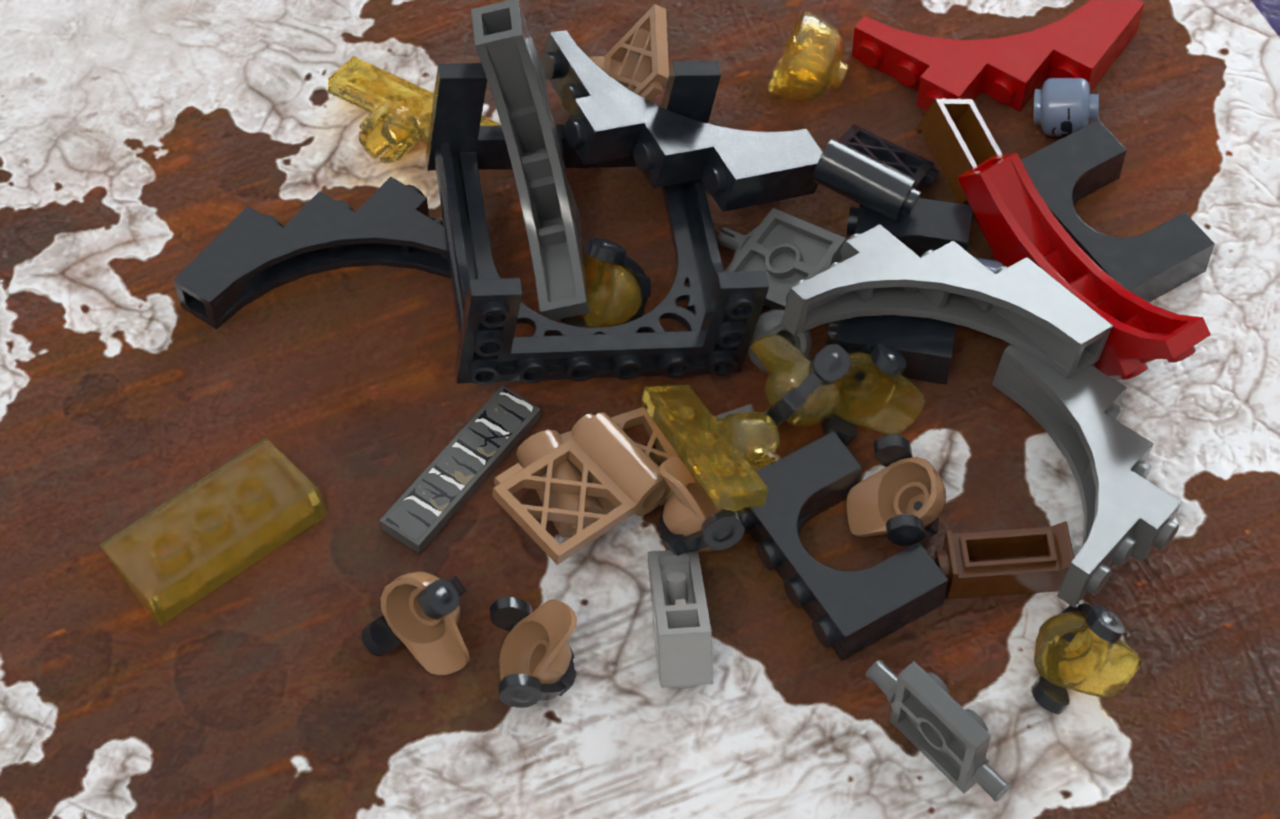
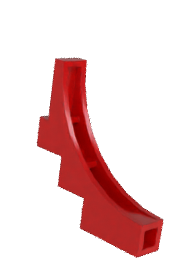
M1089 0L1085 5L1061 20L1036 30L1002 38L976 40L927 37L898 30L863 16L854 27L851 56L860 60L864 65L873 67L896 79L901 84L919 91L917 107L926 112L935 99H972L974 102L982 92L992 97L995 101L1006 104L1021 112L1035 94V89H1039L1046 79L1083 78L1088 81L1091 92L1137 34L1145 3L1140 0Z
M1017 153L992 156L957 177L996 261L1002 263L1003 266L1010 267L1026 257L1029 258L1113 326L1099 360L1094 363L1096 369L1108 376H1120L1122 380L1130 379L1145 372L1148 369L1147 362L1155 359H1167L1168 363H1175L1188 358L1196 352L1195 345L1211 335L1203 317L1180 315L1154 306L1128 291L1105 273L1075 243L1054 217L1034 186Z

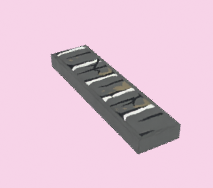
M502 385L379 520L381 529L418 554H421L541 419V409Z

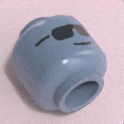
M1049 78L1044 82L1042 89H1035L1034 125H1041V129L1046 136L1066 137L1089 125V121H1097L1099 118V94H1090V85L1083 78Z

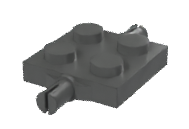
M772 208L762 223L749 232V234L743 235L729 227L722 228L723 233L719 232L717 242L720 246L736 251L733 261L724 272L766 271L769 290L764 306L773 310H785L787 304L786 295L795 283L803 279L808 280L825 271L831 264L840 262L842 258L841 249L847 241L843 236Z
M882 660L877 661L869 668L866 677L887 695V700L890 702L892 709L890 722L963 794L976 783L993 798L994 802L1001 799L1008 792L1011 784L1007 783L988 764L989 761L986 759L991 734L988 733L985 722L973 710H964L950 696L948 688L937 675L931 672L926 673L915 662L900 672L898 677Z

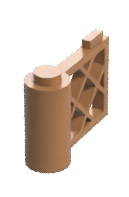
M656 4L648 10L605 56L589 57L592 62L614 80L650 102L662 91V86L668 81L669 77L666 9Z
M648 405L611 417L623 431L643 424L650 436V440L647 446L636 444L655 463L661 465L663 461L670 457L680 458ZM545 430L526 439L516 452L517 459L522 468L524 469L573 437L571 431L560 434L556 430ZM569 459L552 469V478L581 482L582 473ZM534 489L543 504L544 490ZM670 490L667 497L660 503V506L666 503L667 499L672 493V490ZM550 491L548 507L578 511L580 495ZM586 496L584 512L606 515L615 509L607 498ZM552 521L562 537L571 538L576 534L577 524Z
M590 413L583 416L572 428L571 435L573 437L524 469L517 463L494 478L496 486L493 488L492 497L556 565L632 515L642 516L651 512L667 497L671 490L661 475L659 466L605 413H598L596 415ZM569 459L582 473L581 482L552 478V469ZM522 488L544 490L543 506L521 504L512 494ZM550 491L580 495L578 511L549 508ZM586 496L607 498L615 509L606 515L584 512ZM547 521L577 524L576 534L562 544H559L546 531Z

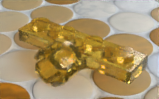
M355 56L350 58L328 78V93L370 112L359 124V128L362 130L359 132V142L363 150L371 158H378L388 148L390 150L380 158L381 163L398 162L418 142L428 141L434 93ZM484 116L481 118L480 126L501 125Z
M689 385L644 387L642 406L718 510L737 511L744 507L765 506L769 488L756 471L776 462L775 457L770 458L768 455H764V453L775 452L776 448L780 445L777 425L771 420L769 415L763 412L729 414L723 419H718L709 412Z

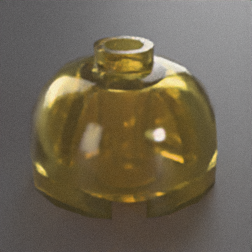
M805 11L796 22L785 44L784 54L781 60L778 59L768 85V91L775 93L783 99L797 103L812 102L821 98L830 86L838 89L849 64L842 62L845 47L840 33L822 17Z

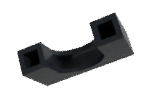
M1099 120L1022 159L1021 161L1034 186L1066 232L1105 273L1128 291L1147 302H1151L1206 272L1215 243L1186 212L1144 234L1133 237H1114L1100 233L1088 226L1078 216L1073 206L1077 201L1120 178L1127 151Z
M919 198L909 217L901 214L899 219L894 221L860 204L859 208L850 207L846 234H862L880 224L919 257L929 250L935 251L952 241L967 251L973 211L970 205ZM900 315L853 317L829 323L826 346L830 344L841 346L849 354L851 363L855 355L866 344L872 346L884 343L901 353L906 360L907 366L899 377L947 385L956 324L931 318ZM876 365L869 372L891 376L880 370Z
M833 431L734 483L732 506H730L729 510L735 511L742 519L745 528L744 533L748 531L756 542L758 555L765 567L770 571L775 569L784 581L785 592L791 603L797 609L803 607L812 619V627L820 643L826 648L832 647L841 661L943 605L948 579L920 542L871 568L860 571H841L829 568L816 561L804 549L798 536L802 527L816 515L846 500L850 489L860 483L862 467Z

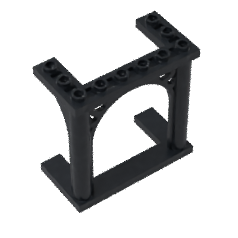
M672 61L661 107L693 120L708 123L721 78L718 61ZM482 63L438 64L425 157L427 171H436L459 332V344L455 362L457 384L474 383L477 385H488L494 382L511 381L537 383L542 380L563 379L585 381L590 378L615 377L628 380L641 376L677 378L693 374L725 376L731 373H741L769 290L766 271L724 272L706 190L701 179L662 187L676 254L677 269L676 278L671 290L664 300L652 311L622 325L586 328L551 320L538 314L521 302L522 289L520 278L501 279L491 254L479 170L513 168L502 126H480L487 86L485 71ZM556 125L563 144L566 168L637 167L633 156L584 165L574 148L567 143L564 125ZM687 300V309L676 306V303ZM666 318L677 320L688 331L666 332L661 327L659 321ZM527 323L534 328L535 334L533 337H514L516 324Z

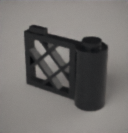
M853 124L838 140L832 138L828 142L815 167L812 181L897 221L901 214L907 217L911 215L921 195V191L917 189L922 183L931 187L940 171L933 168L935 163Z

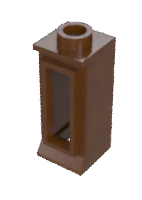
M935 99L915 131L916 133H922L956 195V202L958 204L970 205L957 177L992 156L1003 154L972 99Z
M1062 522L1051 527L953 534L951 530H946L942 550L935 551L934 560L948 579V599L1058 592L1074 559L1068 523ZM1047 555V557L969 562V560Z

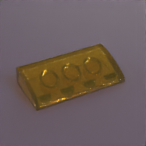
M264 438L99 546L130 590L161 626L328 514L318 488L267 438Z

